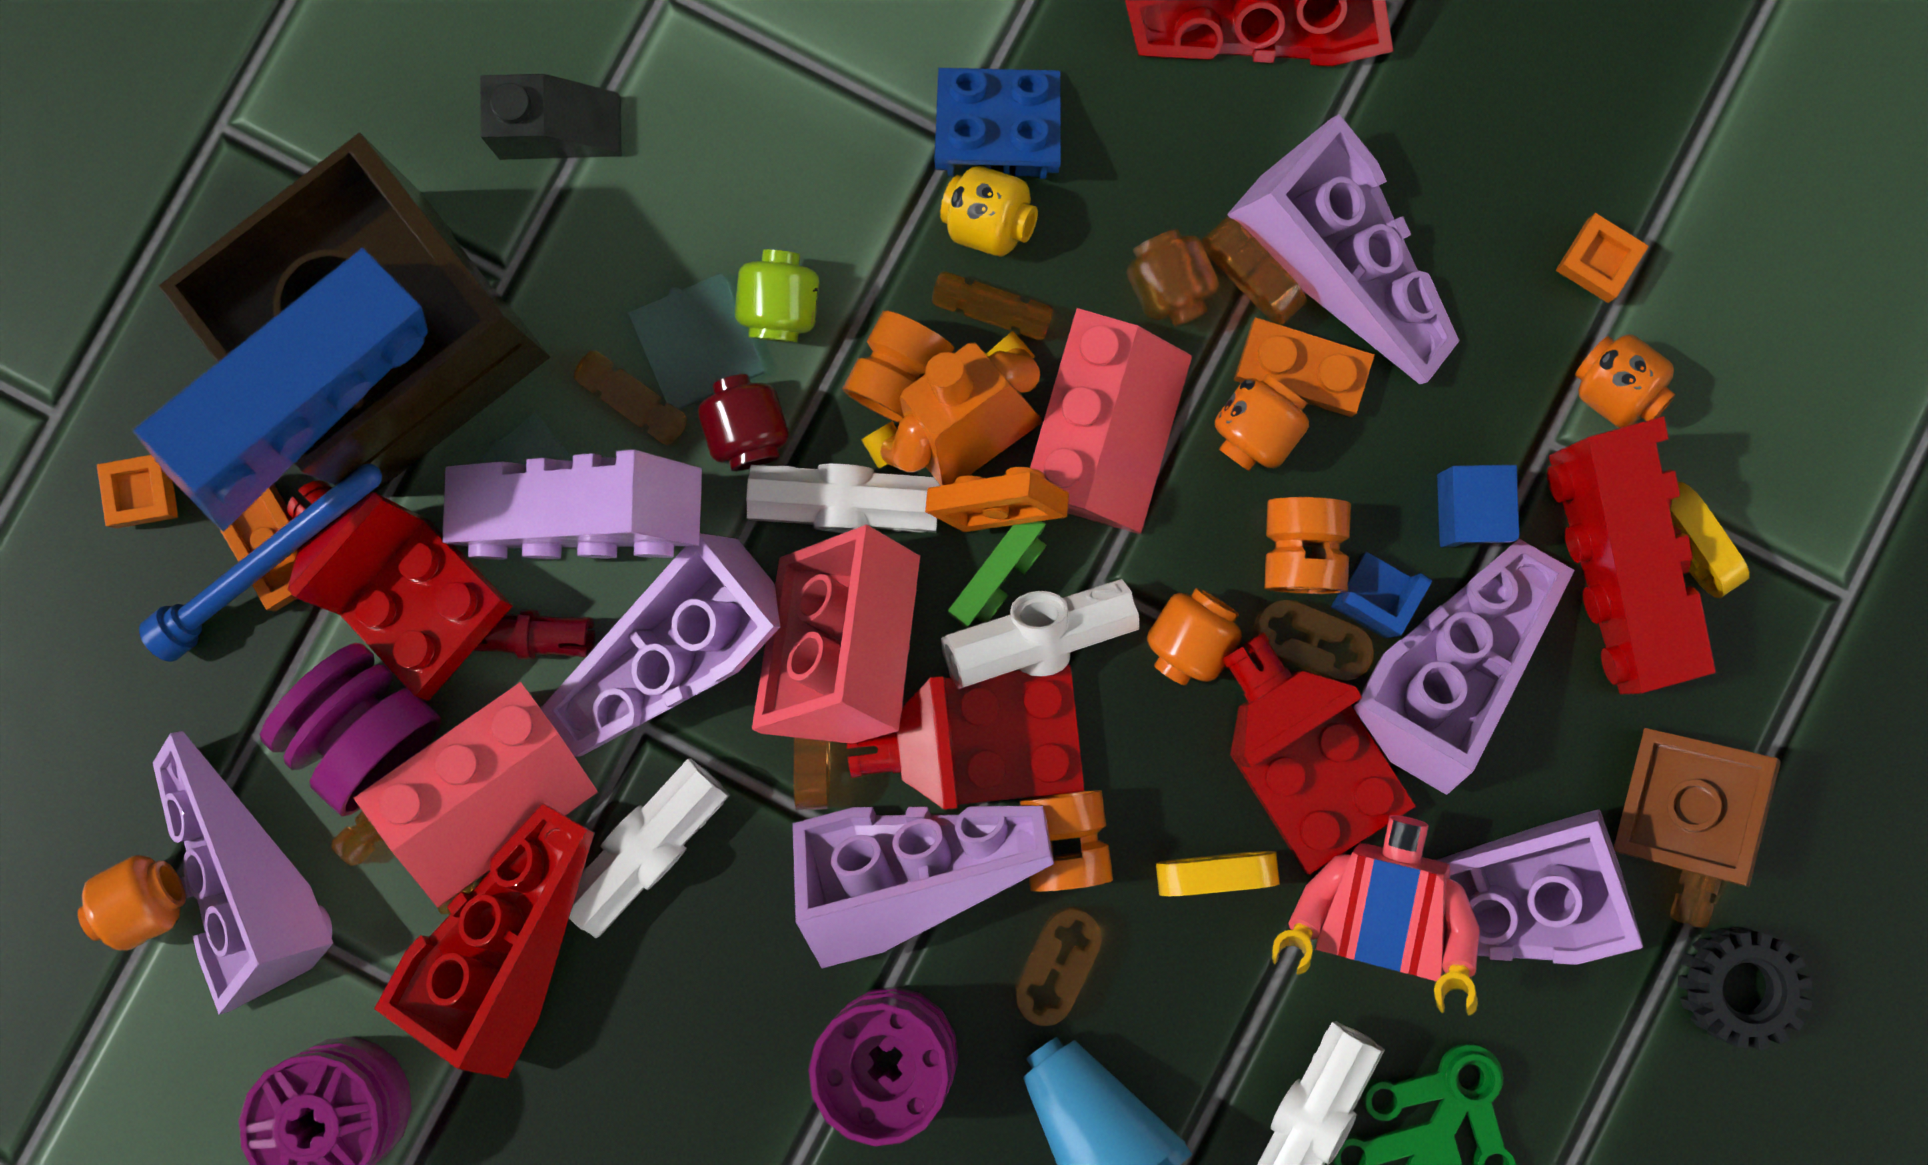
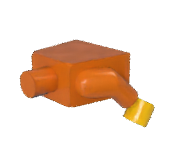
M1014 330L987 353L974 342L966 344L955 353H939L928 361L925 375L905 388L900 395L904 418L900 420L898 429L894 422L891 421L861 439L878 469L887 464L905 472H916L926 467L940 486L954 484L957 477L971 475L1043 423L1038 413L1020 393H1026L1035 388L1040 379V369L1033 359L1035 355Z

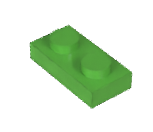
M1038 521L1013 525L949 608L948 614L966 628H970L976 619L982 623L989 622L1009 596L1000 589L1005 580L1014 569L1025 575L1047 545L1038 539L1046 524Z

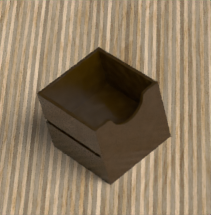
M359 132L158 285V287L218 363L363 248L422 307L428 334L423 337V345L410 360L390 369L295 464L302 473L334 485L341 482L361 465L373 464L382 473L381 483L371 491L376 493L547 361L550 356L517 314L474 265L452 235L449 227L424 195Z

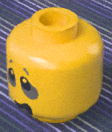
M974 166L967 170L963 176L956 175L949 182L942 199L940 218L943 223L947 224L949 235L955 243L1002 257L1011 252L1019 241L1026 243L1030 239L1036 226L1038 209L1030 204V190L1024 180L983 166Z

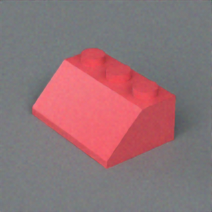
M1079 308L1076 309L1030 468L1043 472L1045 475L1044 479L1069 492L1068 514L1141 534L1192 355L1138 325Z
M866 524L779 558L775 591L780 628L765 644L752 730L767 735L851 744L899 731L914 603L917 593L920 555Z
M520 682L353 799L393 854L436 907L439 908L490 871L492 857L542 804L550 806L567 816L598 794V791L557 730Z

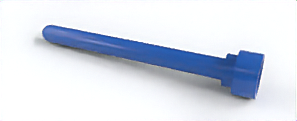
M373 464L361 465L185 605L162 606L142 621L139 626L140 637L147 649L156 657L168 662L176 661L197 645L198 635L202 632V624L378 487L382 481L380 469Z

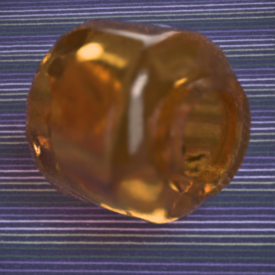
M1177 228L1160 234L1133 249L1136 259L1129 264L1127 276L1144 314L1149 319L1162 320L1170 317L1175 328L1209 312L1204 301L1216 293L1219 282L1203 244L1198 237L1194 235L1181 236Z

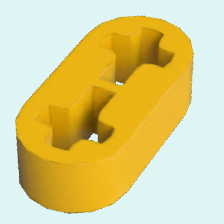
M1678 482L1680 497L1672 499L1670 513L1673 525L1677 526L1682 533L1687 534L1689 537L1693 559L1690 560L1689 572L1707 593L1716 598H1721L1749 579L1747 564L1699 494L1689 485Z
M1276 851L1233 853L1166 860L1156 863L1159 896L1198 895L1266 888L1280 884Z

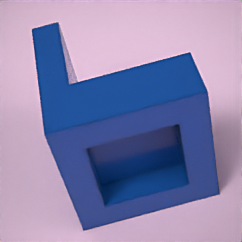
M1517 465L1452 466L1437 474L1439 543L1441 548L1456 547L1464 543H1510L1519 538Z
M1366 551L1360 555L1348 576V592L1338 594L1331 608L1384 639L1400 636L1403 634L1432 580L1423 574L1409 577Z

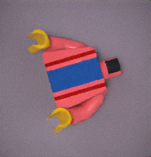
M1391 815L1389 816L1383 847L1359 843L1351 855L1335 856L1305 886L1289 921L1291 930L1280 933L1274 940L1272 960L1274 964L1277 963L1279 953L1283 948L1287 946L1298 947L1303 952L1304 957L1298 965L1297 974H1303L1311 964L1313 949L1310 940L1318 938L1315 950L1436 981L1434 994L1437 1007L1442 1013H1444L1445 1008L1444 998L1449 991L1453 989L1465 991L1468 994L1466 1011L1469 1016L1476 1011L1478 1006L1475 985L1469 977L1476 973L1480 928L1464 887L1450 879V865L1445 862L1422 857L1428 824L1410 817Z

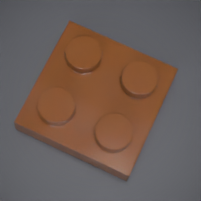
M1644 728L1614 844V851L1749 888L1781 762L1778 758Z

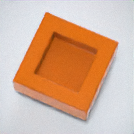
M1595 213L1587 219L1555 271L1609 303L1617 298L1649 246Z
M152 455L97 464L105 526L118 529L178 518L173 481Z

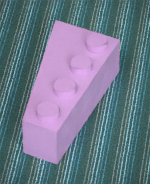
M637 450L616 451V458L601 457L599 454L592 453L573 455V461L549 458L527 459L526 466L511 462L446 466L442 543L468 547L469 558L488 560L507 559L508 548H522V557L561 559L562 548L578 547L577 556L585 558H617V547H634V556L671 558L674 557V546H699L702 468Z

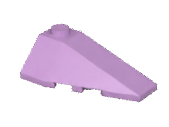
M1338 114L1262 174L1227 215L1269 264L1417 383L1423 384L1431 379L1458 344L1459 339L1430 275L1426 272L1418 271L1407 248L1404 238L1410 236L1411 233L1403 216L1394 219L1379 185L1387 181L1378 161L1340 114Z
M700 533L699 546H685L540 709L557 730L574 757H579L738 673L780 628L774 582L738 539Z
M1518 539L1473 577L1466 586L1442 606L1440 605L1420 625L1382 655L1361 693L1363 698L1356 702L1354 709L1391 763L1446 795L1474 771L1575 570Z
M183 731L170 733L153 761V767L169 836L174 842H184L186 853L183 861L185 877L180 879L185 889L186 898L194 896L198 901L205 933L194 935L193 940L199 963L220 1015L230 1012L312 969L333 944L331 939L332 923L326 909L321 905L318 906L309 883Z
M969 806L960 815H931L928 807H908L905 815H876L873 807H852L793 823L796 924L821 968L883 953L1053 865L1054 861L1047 819L1043 806Z
M1600 809L1540 825L1437 859V861L1450 865V879L1464 887L1480 928L1477 956H1488L1490 960L1512 961L1513 958L1553 960V963L1578 965L1643 948L1623 874Z

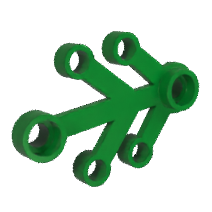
M1471 1043L1460 1044L1444 1054L1436 1072L1396 1083H1391L1384 1078H1375L1368 1081L1360 1097L1361 1103L1373 1118L1380 1121H1390L1396 1118L1404 1107L1439 1099L1441 1101L1428 1122L1363 1140L1356 1135L1349 1134L1332 1161L1333 1165H1343L1341 1163V1153L1346 1147L1352 1145L1358 1146L1361 1149V1158L1355 1165H1380L1408 1156L1410 1158L1406 1165H1462L1454 1136L1466 1114L1478 1145L1472 1156V1165H1484L1486 1159L1492 1154H1501L1504 1161L1503 1165H1516L1513 1155L1504 1147L1492 1102L1500 1094L1503 1086V1071L1498 1059L1489 1050L1480 1045ZM1466 1065H1475L1478 1069L1476 1082L1470 1086H1461L1459 1082L1460 1070ZM1380 1089H1388L1392 1093L1391 1104L1384 1110H1376L1372 1106V1097Z

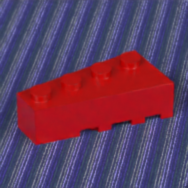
M1664 416L1587 437L1548 455L1551 466L1547 469L1548 485L1554 499L1558 503H1563L1569 527L1565 529L1566 545L1572 559L1576 563H1581L1588 586L1583 590L1585 609L1591 621L1595 624L1599 623L1606 646L1601 651L1603 669L1608 680L1613 685L1618 686L1620 694L1645 693L1716 673L1700 593L1692 586L1685 587L1683 574L1689 572L1690 560L1693 559L1689 537L1687 534L1682 533L1677 526L1673 525L1670 513L1672 499L1680 497L1676 472L1671 469L1663 471L1656 443L1669 439Z

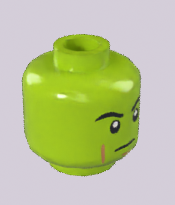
M764 249L762 261L748 262L740 267L737 282L735 319L742 326L749 328V338L798 343L799 333H807L814 328L819 293V277L812 269L799 266V253Z

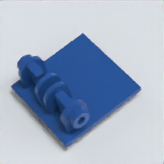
M938 68L935 170H947V177H954V174L963 175L970 168L979 165H985L989 169H991V165H1003V173L1008 175L1010 166H1015V176H1039L1040 179H1046L1047 173H1059L1061 164L1060 71Z

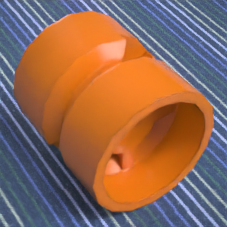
M882 311L867 340L869 347L873 351L871 356L857 359L842 390L850 398L868 409L896 423H900V420L904 418L900 402V395L903 390L925 375L926 365L933 356L942 352L953 353L954 346L936 332L908 317L891 311Z
M1287 497L1268 500L1266 536L1276 544L1275 549L1267 553L1265 557L1264 590L1300 594H1340L1348 592L1349 556L1339 549L1340 544L1350 538V502L1315 497ZM1303 546L1312 547L1310 558H1305L1306 552Z
M1101 790L1048 795L1019 801L1020 806H1043L1054 861L1053 865L1029 877L1031 891L1068 890L1096 886L1113 881L1109 845L1098 840V832L1106 826ZM1080 837L1081 852L1054 855V840Z

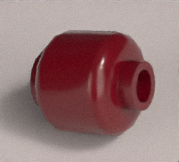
M748 374L729 376L713 383L712 386L715 394L706 398L700 404L698 411L712 459L716 462L730 464L731 471L733 472L750 470L751 465H766L777 460L780 457L778 449L786 443L789 434L775 388L765 383H751Z

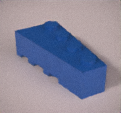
M362 248L133 431L168 477L224 532L352 406L358 403L390 369L406 363L419 351L424 342L423 337L428 334L422 307Z

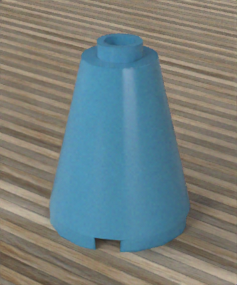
M1055 1037L1026 1058L1032 1070L1023 1077V1080L1057 1165H1181L1192 1156V1152L1185 1144V1141L1076 1040L1063 1046L1058 1037Z

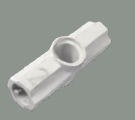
M765 464L751 465L746 497L747 519L812 524L814 529L845 533L866 524L874 529L936 533L937 518L926 513L925 507L928 488L940 485L934 477L874 473L872 468L850 464H820L818 469L795 468L792 466H765Z
M1123 579L1064 598L1048 591H1034L1018 597L1012 603L1010 615L942 637V652L950 677L957 689L1018 669L1032 676L1054 675L1067 666L1070 652L1139 630V613L1135 607L1132 592Z
M691 758L687 759L644 807L641 805L636 807L604 840L601 848L604 850L589 867L583 870L569 919L581 930L588 932L593 937H600L644 888L648 891L669 871L687 850L684 846L685 843L724 804L723 802L730 794L723 788L721 783Z
M1337 1021L1332 1022L1329 1029L1326 1030L1317 1052L1314 1053L1302 1080L1297 1079L1278 1107L1270 1128L1275 1132L1257 1165H1325V1163L1329 1165L1338 1154L1353 1127L1357 1116L1353 1110L1385 1049L1361 1032Z

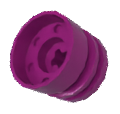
M352 643L337 650L305 674L278 702L265 720L260 732L261 742L273 753L285 751L283 756L284 762L291 770H301L320 760L309 781L310 787L341 817L349 816L360 810L361 808L353 798L426 748L441 726V717L421 698L415 697L408 689H402L383 699L393 681V672L386 665L373 666L375 663L374 654L361 643Z
M900 987L874 989L849 1002L830 1022L816 1041L809 1066L812 1098L825 1121L847 1139L872 1146L902 1143L924 1130L942 1107L953 1083L959 1059L955 1031L941 1008L921 993ZM896 1047L903 1056L897 1066L891 1064L883 1069L877 1063L882 1050L888 1052Z
M356 1037L327 1039L266 1070L248 1091L239 1117L241 1149L249 1165H375L385 1158L404 1136L412 1110L410 1084L398 1060L380 1045ZM314 1110V1120H309L308 1113ZM319 1123H325V1130L319 1133Z

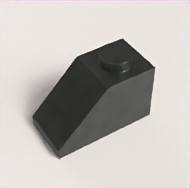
M547 74L480 75L481 138L499 160L621 156V97L618 92Z

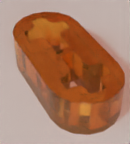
M1224 218L1202 239V244L1210 258L1259 310L1273 322L1279 325L1285 324L1306 304V296L1299 284L1234 219Z
M1282 600L1271 603L1262 609L1255 619V637L1265 632L1270 640V645L1279 659L1325 678L1336 681L1356 679L1366 673L1372 664L1374 655L1373 644L1364 630L1299 602ZM1286 612H1289L1293 615L1292 626L1295 629L1310 634L1307 643L1291 638L1285 640L1282 646L1276 644V632L1268 627L1269 620L1280 619ZM1345 636L1352 639L1350 650L1358 654L1357 661L1355 663H1344L1340 670L1333 666L1335 656L1317 647L1320 639L1330 643L1341 642Z
M794 737L796 810H828L830 801V741Z
M1076 907L1061 908L1050 916L1018 979L1015 990L1017 1005L1022 1015L1033 1024L1049 1026L1065 1019L1071 1011L1096 959L1102 941L1101 932L1094 918L1085 910ZM1075 920L1082 921L1084 923L1082 933L1089 939L1088 945L1085 949L1074 946L1065 964L1056 960L1062 948L1061 939L1055 935L1056 929L1059 925L1070 928ZM1052 968L1059 971L1060 974L1055 983L1054 990L1061 997L1060 1003L1057 1006L1047 1003L1042 1011L1035 1010L1033 1008L1034 998L1027 992L1028 987L1031 983L1036 986H1042Z

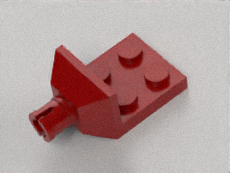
M316 480L305 484L298 491L313 504L333 487L326 481ZM375 492L367 494L298 549L287 589L297 599L340 615L415 697L427 701L432 698L513 607L454 544L442 543L443 533L430 520ZM292 496L288 503L287 512L294 519L306 507L299 499Z
M1263 632L1244 643V647L1237 648L1234 652L1223 658L1226 668L1229 667L1245 692L1243 695L1247 699L1238 708L1230 756L1303 871L1311 874L1330 862L1335 856L1341 855L1388 825L1389 816H1402L1416 806L1351 706L1363 698L1356 686L1305 671L1291 673L1287 667H1284L1270 645L1268 636Z
M1067 665L1063 670L1048 676H1032L1021 670L1012 671L957 689L952 678H944L943 676L930 678L902 707L899 731L853 744L846 743L847 749L868 746L878 748V752L874 754L848 757L851 778L885 772L901 773L904 782L943 809L957 808L960 804L1085 791L1071 665Z

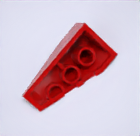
M1125 0L1139 56L1213 59L1217 54L1253 56V62L1274 63L1275 57L1310 59V65L1334 66L1393 52L1386 0Z
M542 804L492 857L490 872L469 894L461 891L447 906L451 914L429 937L420 935L405 951L374 1010L457 1069L508 1078L539 1020L595 832L552 807Z

